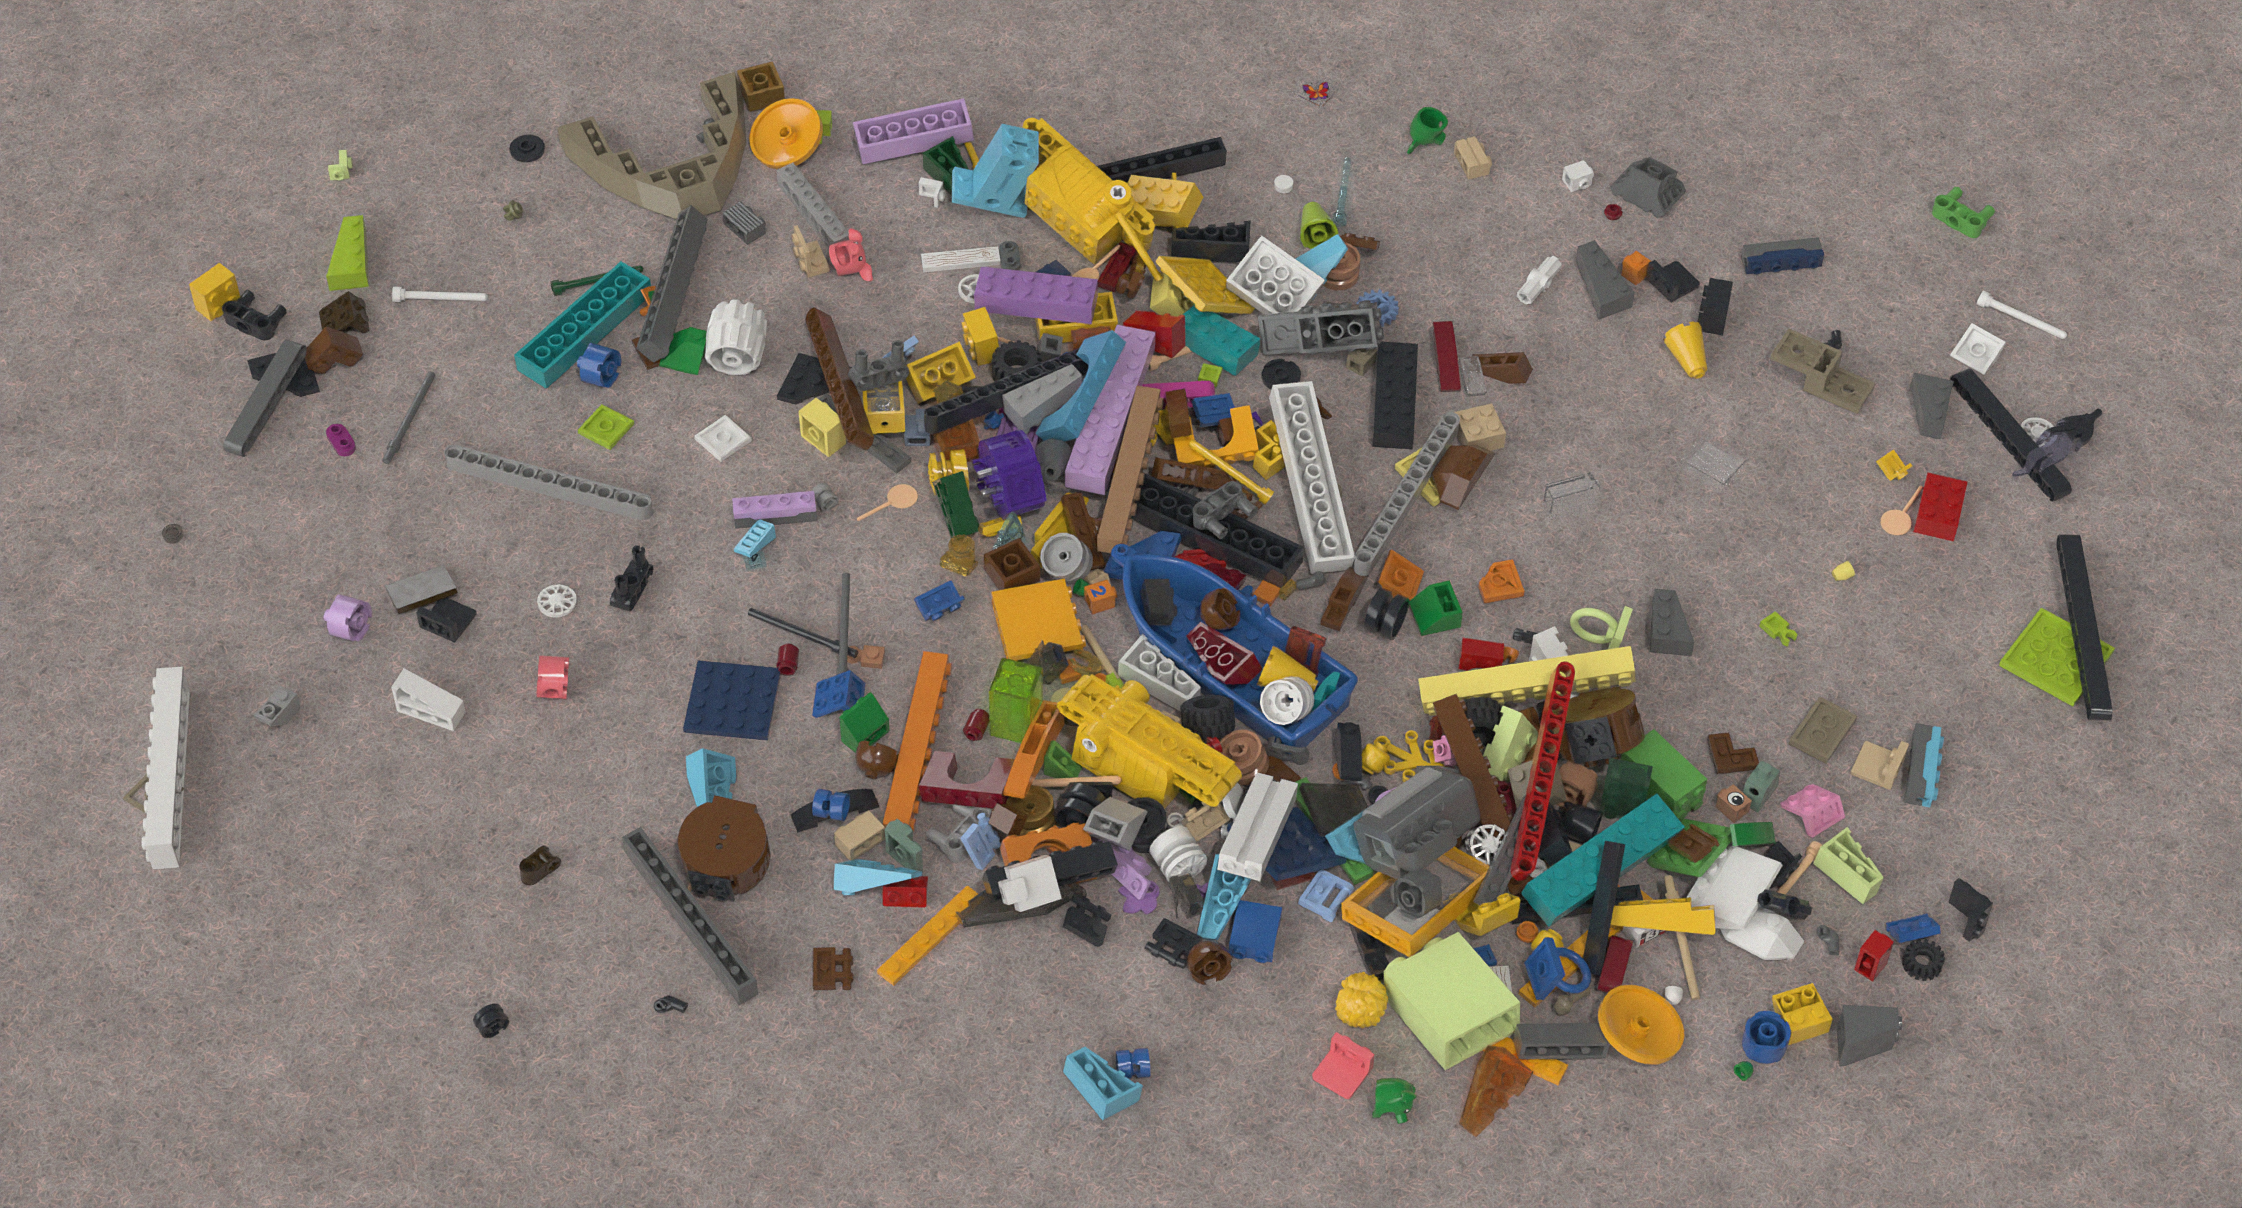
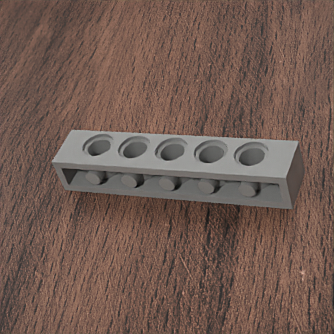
M794 163L776 170L778 186L828 249L829 245L849 240L848 230Z

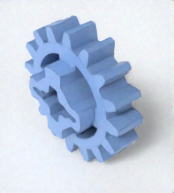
M1380 289L1378 293L1371 290V294L1364 292L1363 297L1359 296L1356 304L1364 300H1370L1371 303L1377 302V308L1381 310V320H1379L1381 327H1384L1385 322L1390 325L1391 320H1396L1399 310L1398 301H1395L1394 295L1389 297L1388 291L1383 294Z

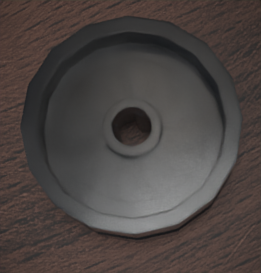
M1383 587L1379 588L1369 605L1364 621V629L1374 634L1380 631L1382 637L1394 640L1406 618L1410 602L1409 598L1400 594L1393 598L1392 591Z
M1071 783L1066 786L1061 796V801H1059L1054 811L1055 821L1062 828L1072 823L1085 824L1092 809L1105 801L1106 797L1089 785Z
M1148 797L1136 798L1129 801L1128 804L1146 810L1147 814L1131 847L1133 851L1138 853H1150V846L1153 841L1168 830L1166 811L1163 805Z

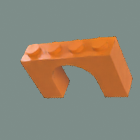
M1072 823L1065 828L1052 827L1044 832L1031 831L1023 836H1007L1002 840L1000 851L1004 865L1007 866L1012 861H1027L1036 850L1045 847L1066 852L1075 846H1090L1092 844L1090 834L1083 830L1085 824ZM1096 877V878L1087 879V880H1083V881H1079V882H1076V883H1080V882H1085V881L1097 879V877Z

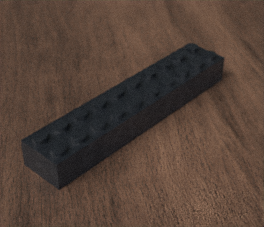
M1145 473L1144 483L1139 485V488H1141L1140 499L1135 500V504H1137L1136 514L1131 516V519L1158 532L1180 533L1181 543L1194 549H1201L1207 555L1220 561L1224 560L1226 564L1260 580L1271 583L1282 590L1303 563V546L1232 513L1219 520V523L1228 529L1227 535L1222 539H1219L1210 530L1197 529L1193 525V508L1202 499ZM1111 485L1105 491V506Z

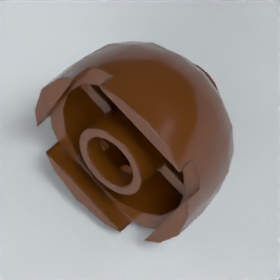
M1218 588L1207 593L1201 601L1200 616L1209 627L1222 631L1237 626L1240 621V610L1236 611L1235 604H1237V600L1227 588Z
M861 741L858 743L855 759L858 768L865 773V777L876 780L877 777L889 775L897 765L899 756L897 751L880 743H876L875 746H869L870 741Z
M1204 940L1194 945L1189 951L1187 965L1192 978L1197 983L1207 985L1204 981L1216 978L1217 982L1224 979L1232 969V956L1222 943L1215 940Z

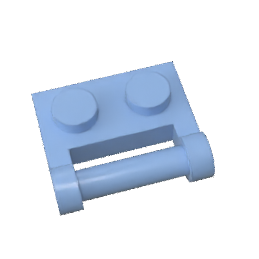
M1319 870L1299 898L1298 904L1322 916L1323 919L1333 922L1336 917L1335 913L1347 895H1351L1354 891V887L1351 883L1325 870ZM1335 888L1340 889V892L1329 908L1323 906Z

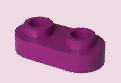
M332 424L326 429L327 439L338 455L350 456L355 452V441L345 426L342 424Z

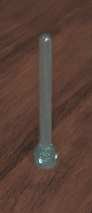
M1346 157L1343 161L1337 211L1332 215V220L1338 227H1345L1347 224V215L1344 211L1351 159L1349 157Z

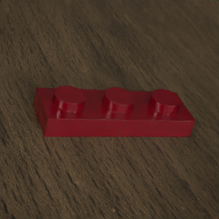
M1119 242L1120 248L1111 256L1098 279L1099 288L1112 292L1116 291L1115 285L1119 277L1127 272L1137 253V250L1132 245Z

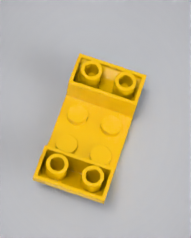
M1460 893L1450 895L1448 900L1442 902L1444 907ZM1504 893L1491 903L1487 902L1478 905L1474 902L1455 919V922L1461 930L1482 936L1516 919L1519 912L1520 898Z

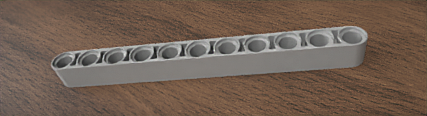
M1447 412L1439 420L1357 550L1354 562L1356 574L1367 576L1373 571L1431 478L1432 472L1456 438L1460 423L1458 414Z
M450 445L444 451L446 465L452 471L639 520H647L653 515L651 498L643 493L458 445Z

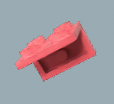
M1336 1032L1331 1038L1330 1051L1313 1072L1312 1078L1343 1098L1350 1099L1373 1069L1375 1054L1367 1047H1361L1354 1043L1348 1036H1342Z

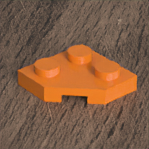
M1513 559L1493 563L1485 577L1480 580L1478 586L1484 603L1523 597L1525 592Z

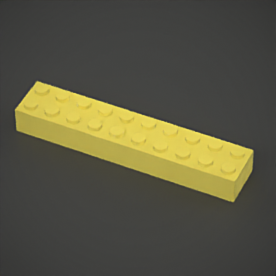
M1631 646L1419 678L1424 713L1436 716L1433 702L1456 693L1459 700L1479 696L1489 697L1492 700L1498 701L1500 705H1504L1508 701L1521 703L1528 698L1536 700L1545 699L1550 675L1556 666L1563 661L1571 663L1575 668L1571 692H1588L1589 689L1593 688L1601 690L1610 688L1613 685L1621 687L1630 686L1632 682H1636ZM1556 691L1558 695L1562 696L1559 691Z

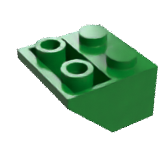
M1450 580L1430 584L1410 600L1409 607L1421 636L1461 628L1463 612Z
M871 692L865 697L859 698L854 706L845 710L839 717L841 742L854 753H856L859 742L870 741L869 746H872L890 731L889 718Z

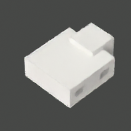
M1043 855L1004 867L1008 879L998 882L1004 904L1010 905L1014 903L1015 910L1022 912L1062 899L1050 856Z

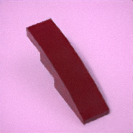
M1433 322L1434 349L1440 392L1461 391L1453 322Z

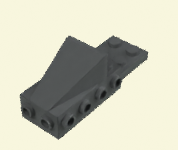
M1370 300L1360 301L1359 304L1351 305V302L1338 304L1325 301L1319 308L1303 306L1297 312L1258 316L1264 355L1293 352L1313 355L1319 352L1334 353L1338 350L1355 351L1359 348L1370 350L1377 348L1382 339H1384V330L1380 327L1379 322L1381 320V310L1377 308V302L1371 303Z

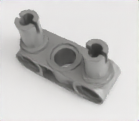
M953 805V811L961 814L965 819L958 824L950 835H945L933 827L930 828L926 834V839L939 846L951 862H961L969 854L960 838L973 823L978 824V814L985 813L986 817L991 818L990 808Z

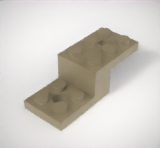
M1789 328L1771 354V360L1807 375L1803 391L1856 414L1859 413L1875 387L1874 382L1839 367L1842 351ZM1794 350H1800L1802 353H1795ZM1844 389H1851L1853 392L1848 393Z

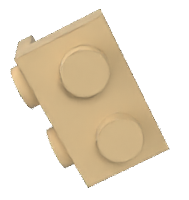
M1201 802L1203 806L1198 810L1194 807L1184 813L1186 817L1180 822L1184 827L1188 828L1196 842L1231 820L1221 803L1216 807H1211Z

